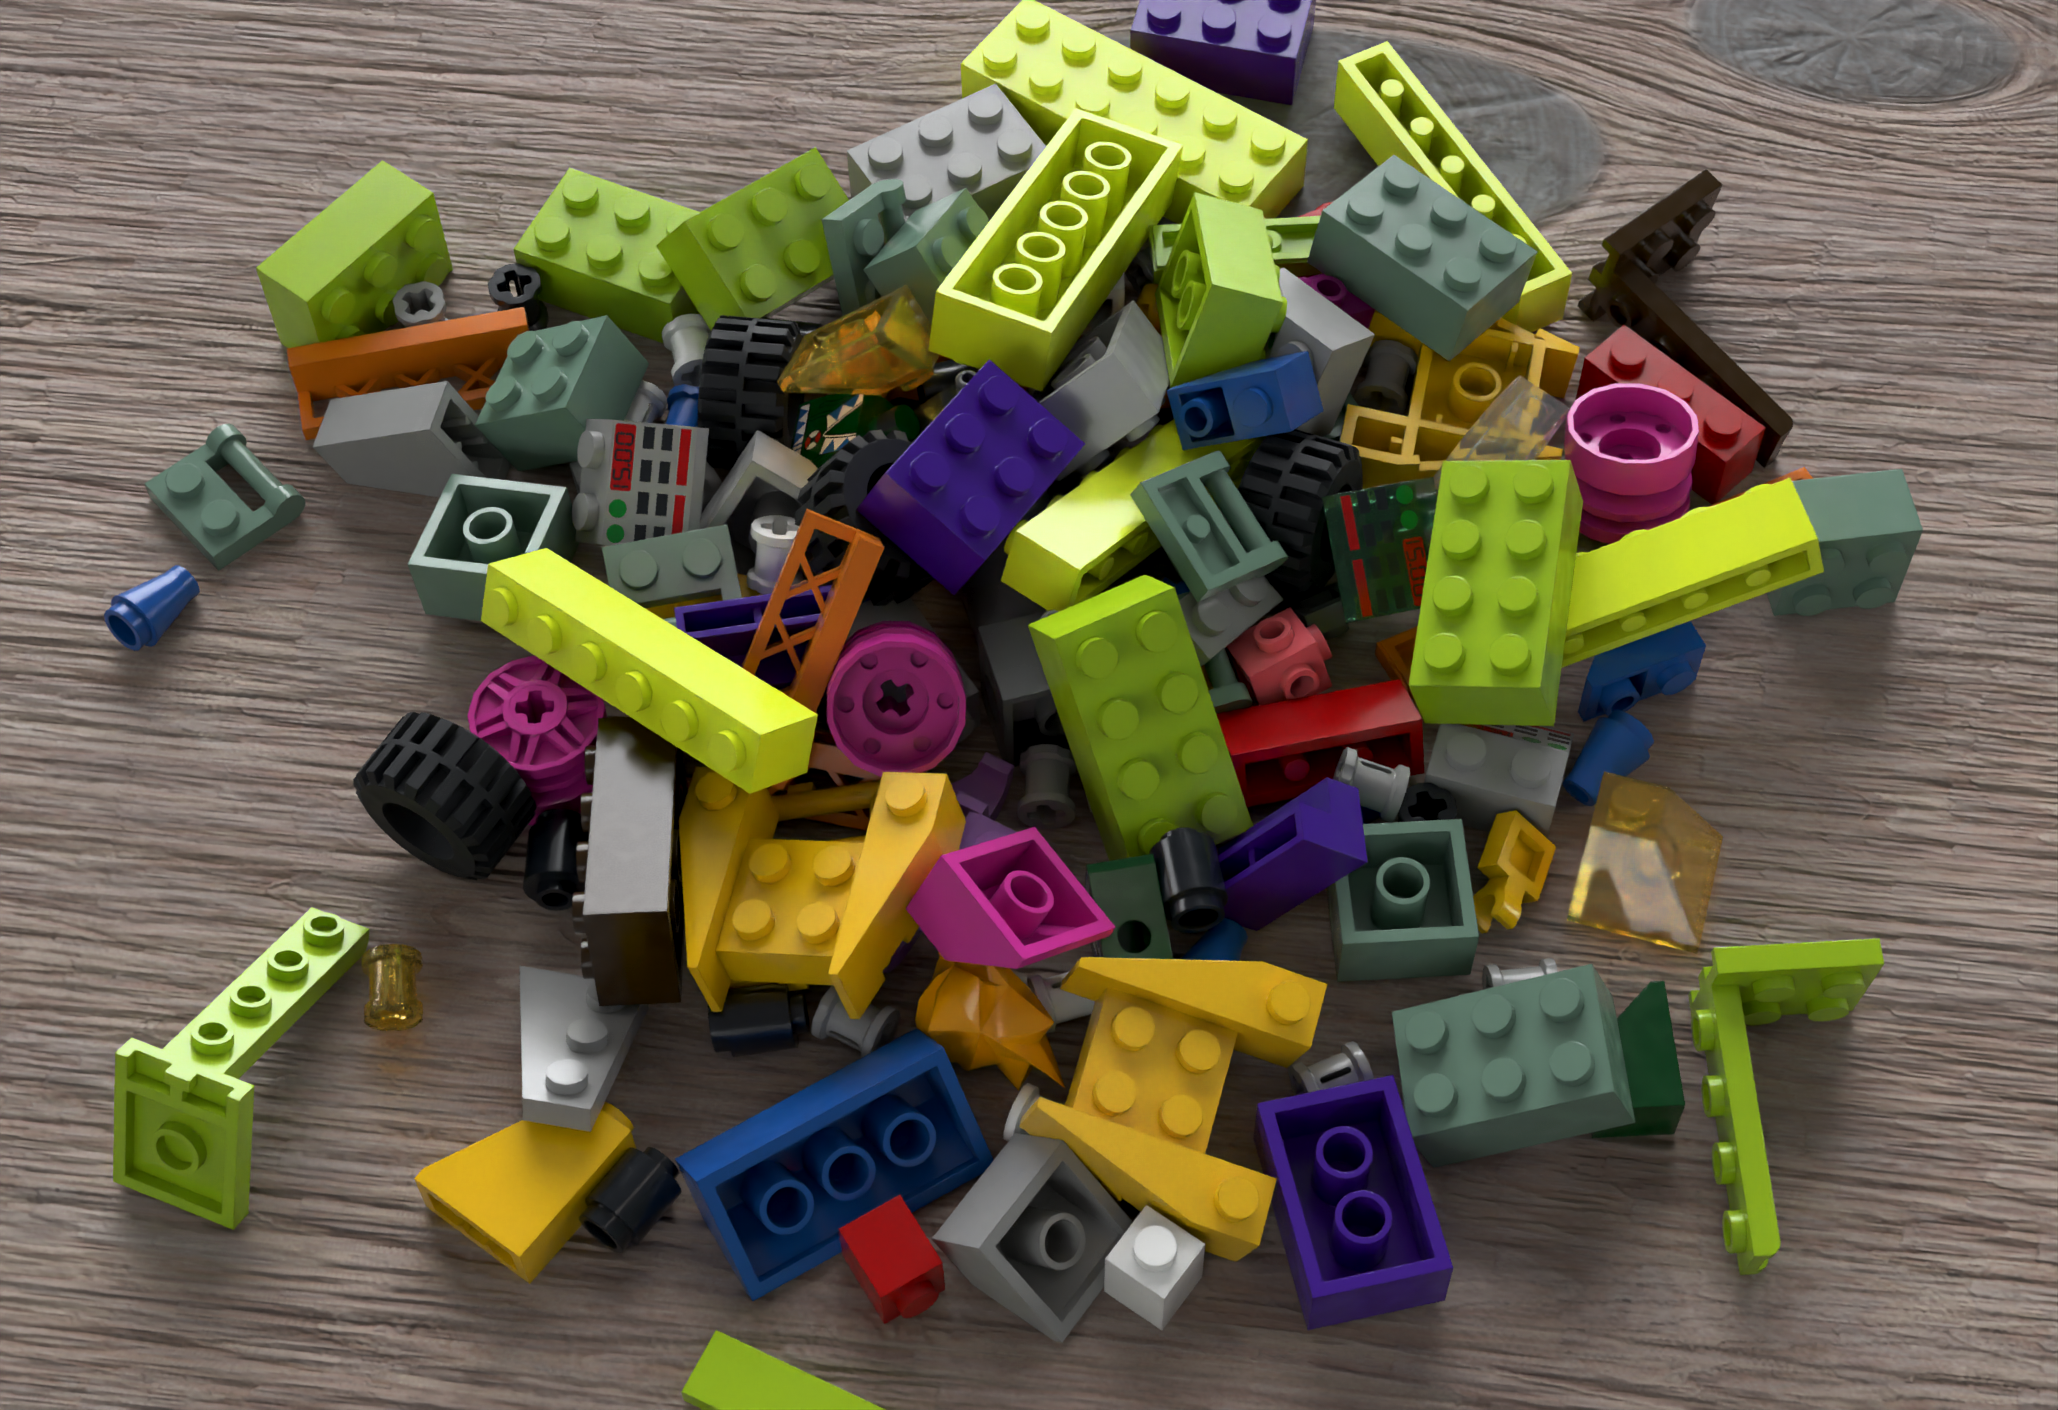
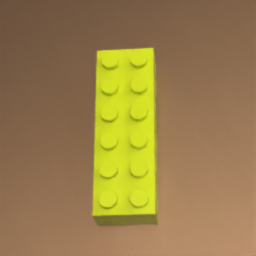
M1022 0L961 63L962 98L997 84L1045 146L1049 144L1075 108L1182 144L1183 150L1173 202L1163 215V217L1177 224H1182L1194 192L1261 209L1264 219H1274L1304 186L1308 139L1035 0Z
M1075 108L937 289L928 351L953 359L959 364L981 369L990 359L1018 385L1027 386L1042 392L1148 239L1149 225H1157L1172 204L1183 145Z

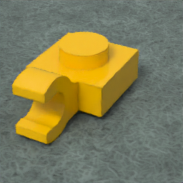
M1517 810L1496 814L1477 867L1489 878L1488 883L1473 896L1478 931L1482 934L1488 933L1493 917L1507 930L1513 929L1521 916V904L1538 901L1556 850V846Z

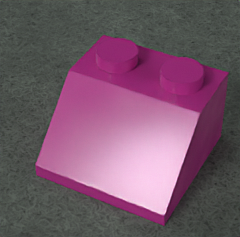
M1036 827L941 855L905 908L945 960L1018 969L1109 937L1116 928Z

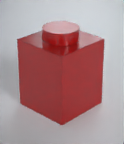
M901 1195L894 1197L838 1229L843 1258L884 1324L900 1315L903 1318H912L930 1308L937 1301L939 1293L945 1290L943 1262Z

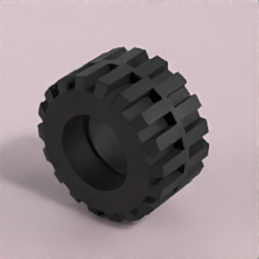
M721 315L709 333L703 354L698 393V427L709 428L706 461L712 468L732 469L757 430L791 449L799 405L804 403L806 378L804 342L796 322Z
M881 429L873 430L863 437L858 435L850 440L807 479L808 483L800 490L797 498L802 506L795 511V525L800 526L806 509H809L880 538L884 550L862 600L864 602L870 597L873 606H886L893 600L897 604L905 601L935 579L856 510L886 471L912 444L907 440L905 432L892 430L887 436H885ZM814 529L806 549L810 550L813 559L808 563L816 574L821 570L826 572L840 566L850 542ZM831 580L826 584L832 585L834 580Z
M1294 429L1291 432L1266 436L1253 454L1243 474L1238 491L1271 542L1278 541L1288 556V559L1281 566L1264 575L1272 586L1311 597L1322 589L1336 572L1349 546L1340 496L1350 495L1355 524L1359 513L1356 493L1362 492L1363 472L1361 457L1356 447Z
M410 712L403 716L353 779V785L357 790L356 794L375 823L392 840L426 864L442 872L468 880L477 881V879L484 880L488 878L536 814V802L531 796L530 789L514 767L498 751L460 725L423 712L420 714Z

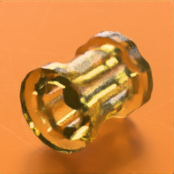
M385 944L373 947L363 954L361 968L363 973L369 978V1001L364 1005V1023L370 1028L380 1031H402L413 1028L423 1021V1003L417 999L416 974L423 967V957L416 948L404 944Z

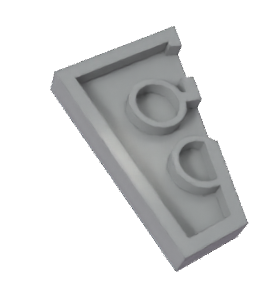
M519 966L523 1120L591 1132L648 1011L649 1004L599 1006L594 979H583V976Z

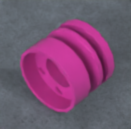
M1615 383L1592 389L1575 400L1567 414L1564 452L1565 460H1571L1583 499L1580 533L1592 540L1612 544L1620 541L1622 537L1630 532L1658 527L1681 518L1689 511V494L1693 483L1691 470L1696 459L1699 428L1697 415L1683 399L1665 389L1645 384Z
M880 621L857 630L845 641L827 684V723L837 748L855 766L882 777L883 772L922 773L937 766L954 750L966 721V694L962 676L952 650L933 631L910 621ZM890 679L897 687L908 683L905 687L906 700L897 703L896 699L892 696L881 699L884 696L883 683Z
M535 655L512 660L490 673L473 693L467 715L470 732L498 751L514 767L530 789L537 808L535 816L528 825L533 826L536 824L537 817L542 812L551 809H569L581 814V794L593 792V785H587L585 747L596 745L598 718H608L604 700Z

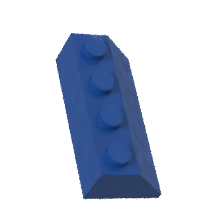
M916 1028L675 1158V1161L702 1218L747 1295L752 1301H755L841 1253L838 1229L898 1195H901L912 1213L984 1173L993 1162V1157L944 1047Z

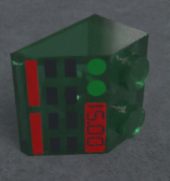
M1433 477L1322 497L1346 623L1420 609L1438 489H1435Z

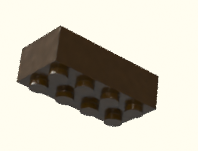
M631 717L598 718L596 745L585 747L587 785H593V792L581 794L583 833H589V841L578 842L576 852L578 880L580 883H585V892H574L572 899L575 934L586 933L587 938H582L581 941L583 979L595 980L599 1006L681 1003L685 919L679 817L688 792L683 751Z

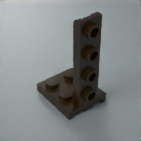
M1705 169L1604 238L1601 246L1609 253V256L1605 261L1601 260L1593 266L1588 280L1596 288L1580 299L1578 307L1593 322L1607 313L1609 319L1616 327L1627 326L1766 427L1756 461L1766 468L1775 461L1785 438L1789 435L1793 427L1792 418L1655 285L1659 276L1672 268L1675 272L1680 271L1696 257L1701 248L1697 243L1699 237L1716 214L1712 208L1723 184Z

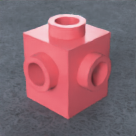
M1291 607L1247 629L1225 647L1238 682L1246 684L1254 706L1313 696L1332 687L1324 661L1332 658V654L1323 634L1315 624L1306 628Z

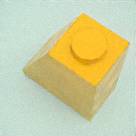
M604 1102L591 1132L521 1120L423 1168L414 1180L427 1208L531 1284L582 1225L579 1216L587 1208L585 1198L628 1148L636 1149L632 1135L634 1126L618 1108L608 1102Z

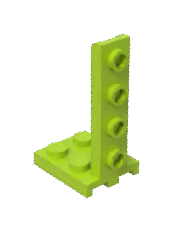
M311 907L163 1049L132 1037L115 1052L113 1182L234 1230L249 1214L255 1086L239 1080V1078L362 957L369 943L370 929L342 919L333 913L323 912Z
M1880 938L1714 947L1711 952L1713 966L1703 967L1698 976L1700 990H1691L1688 994L1694 1047L1696 1051H1705L1709 1074L1703 1076L1702 1079L1703 1108L1708 1118L1715 1117L1719 1142H1715L1712 1147L1713 1173L1718 1185H1726L1730 1210L1723 1213L1722 1230L1724 1244L1729 1254L1737 1253L1740 1275L1758 1274L1763 1271L1769 1259L1777 1253L1781 1245L1745 1024H1768L1779 1020L1782 1015L1807 1014L1808 1018L1812 1021H1831L1845 1017L1849 1014V1011H1853L1884 966Z

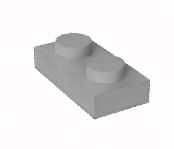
M1264 576L1260 578L1253 577L1200 602L1196 601L1191 592L1179 601L1201 667L1283 600Z

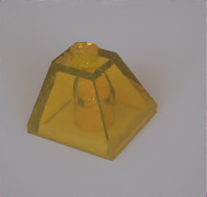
M905 285L804 335L777 383L783 393L881 395L898 386L903 391L914 389L932 377L934 374L933 368L939 357V354L928 351L931 324L909 287Z
M1604 771L1588 829L1567 921L1697 954L1723 836L1669 787Z

